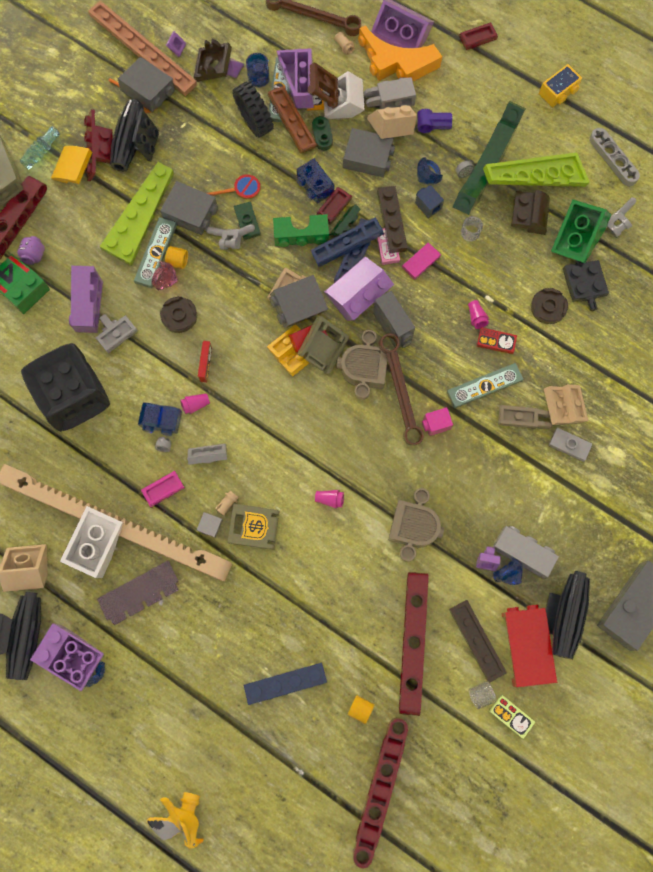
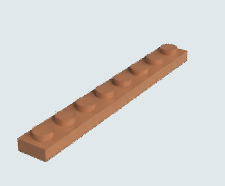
M101 0L88 10L89 15L139 58H144L172 77L174 87L184 96L197 86V81Z

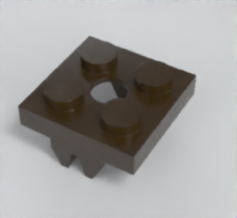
M211 39V43L205 40L204 47L199 48L193 78L197 82L227 77L232 50L229 42L220 44L215 39ZM214 60H218L217 66L214 68L210 66Z

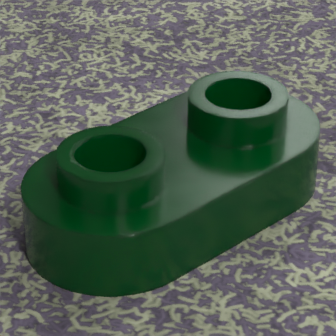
M323 116L314 118L312 121V131L317 144L316 147L319 150L327 151L333 145L329 120Z

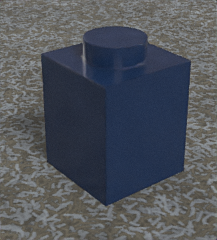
M431 184L417 192L415 204L428 219L442 209L444 199Z

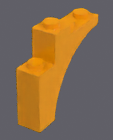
M366 25L359 29V44L361 47L364 46L367 51V55L371 60L370 72L373 76H376L378 81L396 73L398 79L412 77V81H415L441 67L442 55L434 44L421 48H402L380 40Z

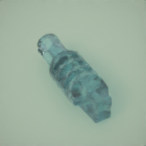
M51 126L42 137H38L37 141L30 145V148L26 150L20 159L21 164L29 170L39 162L40 158H43L44 154L47 153V150L51 149L52 142L60 135L59 131Z

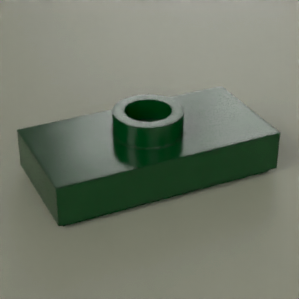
M251 201L235 205L234 211L239 227L243 228L250 224L255 227L253 232L243 235V240L261 236Z

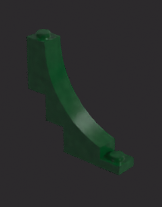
M512 101L508 102L501 120L498 122L478 163L459 191L453 208L469 215L479 203L488 185L483 168L486 164L500 163L526 108Z

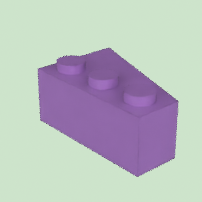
M312 49L277 50L279 65L295 107L297 109L314 108V96L307 91L310 85V64L313 63Z
M71 266V314L69 315V325L75 332L98 333L103 281L94 266Z

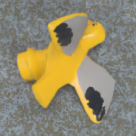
M184 792L183 798H181V808L175 807L168 798H161L160 801L168 810L170 816L168 818L153 817L147 819L150 828L162 840L173 838L181 832L184 837L185 846L189 849L197 847L204 841L203 838H196L199 821L194 811L196 806L200 804L199 795Z

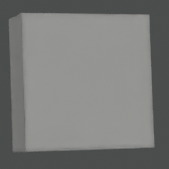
M204 512L197 531L216 538L222 519Z

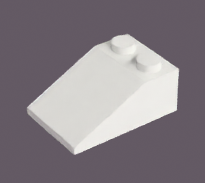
M86 506L60 562L94 578H103L112 559L123 522Z

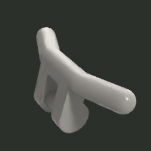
M634 197L630 198L610 217L607 227L616 238L621 235L623 230H628L632 227V224L624 215L636 203V198ZM619 220L621 224L616 227L613 223Z
M252 224L240 229L224 230L208 227L206 232L222 237L219 241L221 250H227L230 247L232 249H239L241 237L253 232L255 227Z

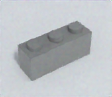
M505 526L493 545L495 551L543 579L547 578L559 556L554 554L555 551L547 546L542 547L538 545V541L530 536L525 537L519 534L520 531L517 528Z

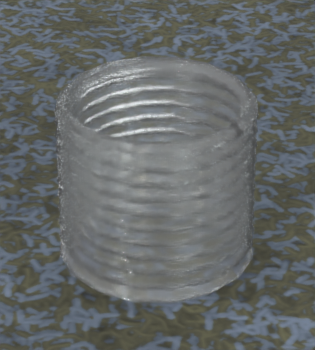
M470 216L464 220L461 229L463 239L470 242L479 238L483 228L481 219L476 216ZM466 226H475L478 229V231L469 232L466 229Z
M487 681L468 690L470 698L478 710L496 702L495 693Z

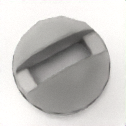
M165 437L158 438L155 449L160 452H170V439L167 438L165 440Z

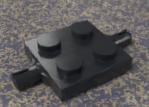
M575 260V264L565 265L563 273L572 302L587 301L590 311L597 310L598 307L595 299L609 294L599 260L585 263Z

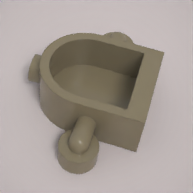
M365 330L361 338L364 345H354L348 348L342 358L338 357L337 369H341L344 379L356 386L355 396L360 400H365L369 397L370 388L383 389L385 384L387 356L379 347L372 346L376 343L377 335L373 330Z
M419 488L415 491L413 498L416 504L401 500L397 502L388 540L405 545L400 550V557L405 562H410L416 557L414 547H427L436 538L442 539L444 527H441L438 515L432 509L423 506L430 498L428 490L424 488Z

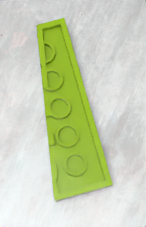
M577 152L486 164L483 168L488 183L495 185L585 187L590 183Z
M157 162L100 245L101 250L132 266L141 247V241L146 236L147 228L150 222H152L157 207H159L162 197L173 177V169Z

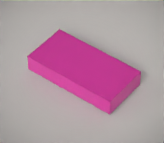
M427 243L403 264L402 268L416 280L441 257V254L430 243Z
M173 471L141 489L149 506L153 507L185 487L176 471Z

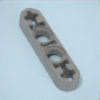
M594 129L590 136V142L624 185H635L640 177L639 171L605 129ZM605 148H612L614 153H607L605 151ZM615 161H622L624 163V166H617Z

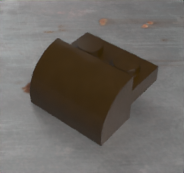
M535 190L534 193L516 191L511 227L528 229V233L546 235L550 203L549 195L540 190Z

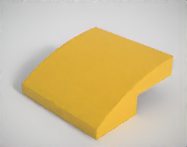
M64 146L51 179L63 183L72 182L79 184L92 151L79 146Z
M296 324L267 346L273 356L292 377L309 364L308 361L303 359L304 356L300 357L298 352L295 353L289 338L290 334L301 330Z

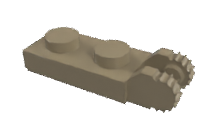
M499 406L498 425L535 429L552 428V423L538 421V417L550 418L549 411L529 407Z

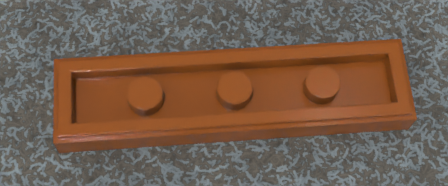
M281 86L269 91L268 97L300 153L302 154L316 148L317 144L285 87Z

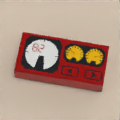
M481 327L477 347L513 354L517 335Z
M210 341L202 342L198 378L200 382L204 383L208 381L212 353Z

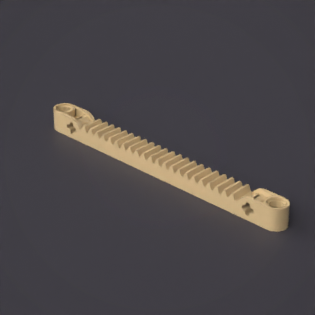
M3 464L0 470V484L79 519H81L86 506L123 522L119 534L120 537L223 582L226 580L233 563L204 550H198L193 553V549L189 546L186 548L182 543L179 544L168 537L164 539V536L161 534L157 535L154 531L150 532L147 528L143 529L140 525L136 526L133 522L122 519L117 515L115 516L111 512L108 513L104 509L101 510L97 506L94 507L90 503L37 482L29 474L9 465ZM204 556L206 563L200 564L197 560L198 558L202 559Z

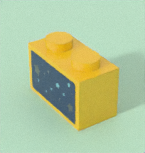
M567 64L542 83L539 95L553 108L558 103L562 104L567 99V96L573 95L579 90L582 77Z

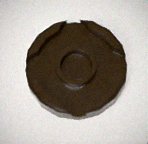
M544 288L534 295L530 304L531 312L539 322L555 324L565 317L568 311V301L559 290Z
M180 296L167 300L160 311L163 325L171 332H186L197 321L198 314L193 302Z

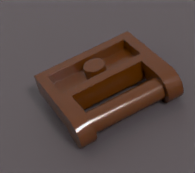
M316 62L310 64L308 93L312 96L316 95L325 101L330 108H336L338 105V78ZM319 87L323 89L325 92H327L329 95L320 90Z

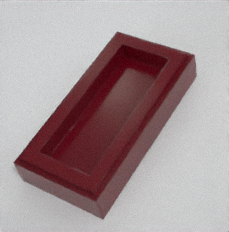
M490 22L461 32L459 37L465 49L469 50L497 40L498 35Z
M337 187L317 211V215L327 214L328 223L331 225L352 200V195Z

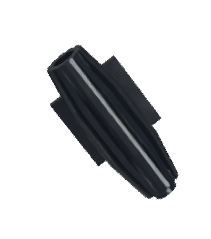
M131 99L127 101L117 121L111 144L110 165L111 168L119 172H126L136 150L141 152L147 161H152L153 154L155 153L159 130L145 113L144 107L139 100Z
M574 571V574H569L562 594L549 593L546 605L549 634L553 635L552 655L573 660L579 643H581L589 607L590 578L586 577L587 574L584 572Z
M25 592V596L21 595L12 619L0 613V655L6 653V679H28L33 661L30 659L37 649L41 626V598L37 597L38 593Z

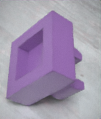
M487 546L484 553H480L476 568L491 571L497 570L500 564V556L494 555L495 548Z

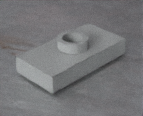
M556 428L548 446L584 462L592 443Z
M226 444L189 448L188 464L227 460Z

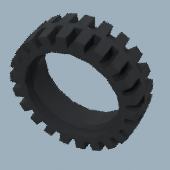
M249 81L240 84L232 90L235 104L238 106L237 108L241 112V116L256 137L260 138L274 129L273 120L270 117L267 106L264 104V100L261 99L259 92Z

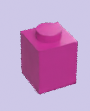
M447 407L425 414L422 426L425 432L428 431L429 436L451 430L453 427Z

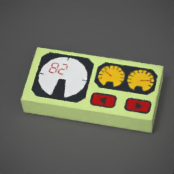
M503 695L498 698L489 711L522 739H524L535 723L534 720Z

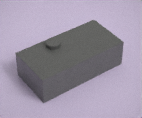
M649 560L638 565L597 624V627L629 651H638L653 629V563Z

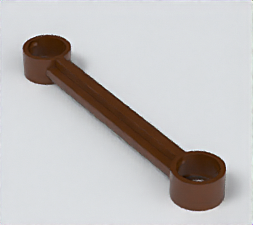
M266 0V7L271 11L283 8L344 28L345 33L349 36H357L361 28V19L356 15L344 18L292 0H279L277 2ZM354 23L357 24L358 27L350 28L347 25Z
M388 333L380 339L379 348L386 354L406 428L403 432V439L406 444L413 446L422 442L424 433L420 427L416 426L397 353L400 344L399 339L395 334ZM386 337H390L395 341L396 346L394 349L387 350L384 348L383 340ZM410 429H415L419 432L420 438L416 443L410 442L407 438V433Z

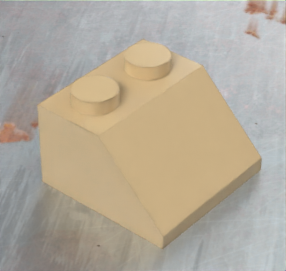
M403 105L401 107H387L376 110L368 115L367 119L379 137L384 139L413 135L417 115L410 106Z
M46 544L6 548L0 565V583L3 592L44 588L48 575Z

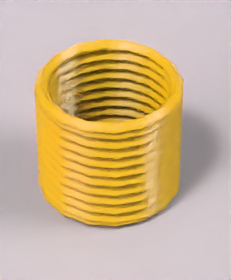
M169 246L165 255V264L184 269L188 261V251Z
M356 695L347 715L366 724L375 703L373 704L365 698Z

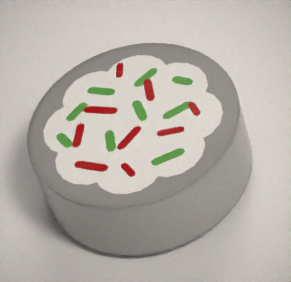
M463 161L456 167L455 171L459 178H464L472 173L474 166L471 161Z

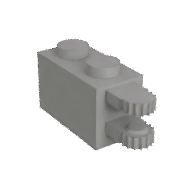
M412 77L377 83V87L366 89L364 96L369 97L366 100L368 107L380 106V109H385L387 107L395 108L403 105L414 106L416 92Z

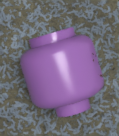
M35 236L25 237L21 240L17 253L22 262L34 265V263L41 261L45 246Z

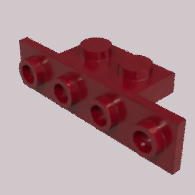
M91 109L84 118V126H86L84 141L87 142L86 148L92 151L85 169L87 181H91L96 174V161L110 164L113 140L112 129L95 125L94 109Z

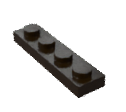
M396 186L378 187L377 193L389 253L407 252L408 247Z
M468 600L450 608L449 611L488 683L507 674Z

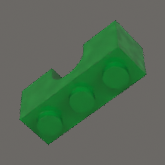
M327 214L309 215V225L305 229H296L292 225L291 217L273 218L275 246H305L313 243L321 245L329 241Z

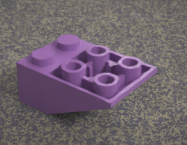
M53 623L30 660L79 691H82L104 653L64 626Z

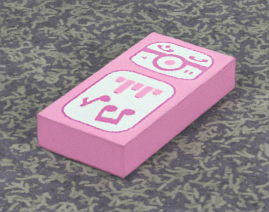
M383 228L384 235L377 238L382 265L399 263V252L389 253L385 228Z

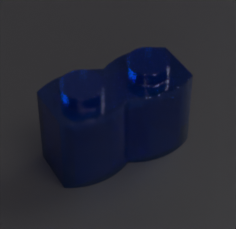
M143 402L138 425L145 432L153 433L154 430L161 431L163 435L172 436V433L178 434L182 411L176 407Z

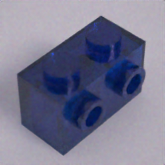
M315 158L296 169L297 183L306 189L307 196L310 200L313 199L316 204L322 202L334 192L335 184Z

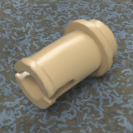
M343 32L337 33L334 40L340 45L343 53L351 54L354 50V43L349 41Z
M231 491L225 493L226 496L215 508L224 516L233 506V503H238L239 497Z

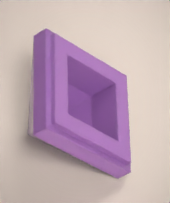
M173 31L166 46L177 57H180L186 42Z
M230 58L227 75L237 78L244 63Z

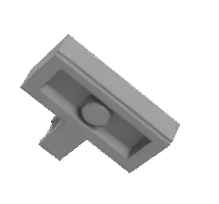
M104 314L99 319L105 327L102 329L103 332L95 338L106 352L110 353L138 332V330L126 315L118 321L115 319L111 322L107 315Z

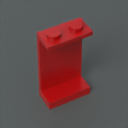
M539 605L526 606L527 610L520 611L519 607L507 608V612L501 614L506 619L514 672V678L511 679L512 686L525 687L557 683L546 609L539 608Z

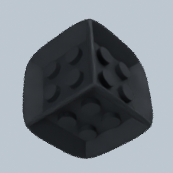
M73 343L60 346L40 356L21 370L23 380L34 402L45 416L47 422L57 431L62 432L72 429L100 414L110 406L108 396L97 375L86 361L82 351Z

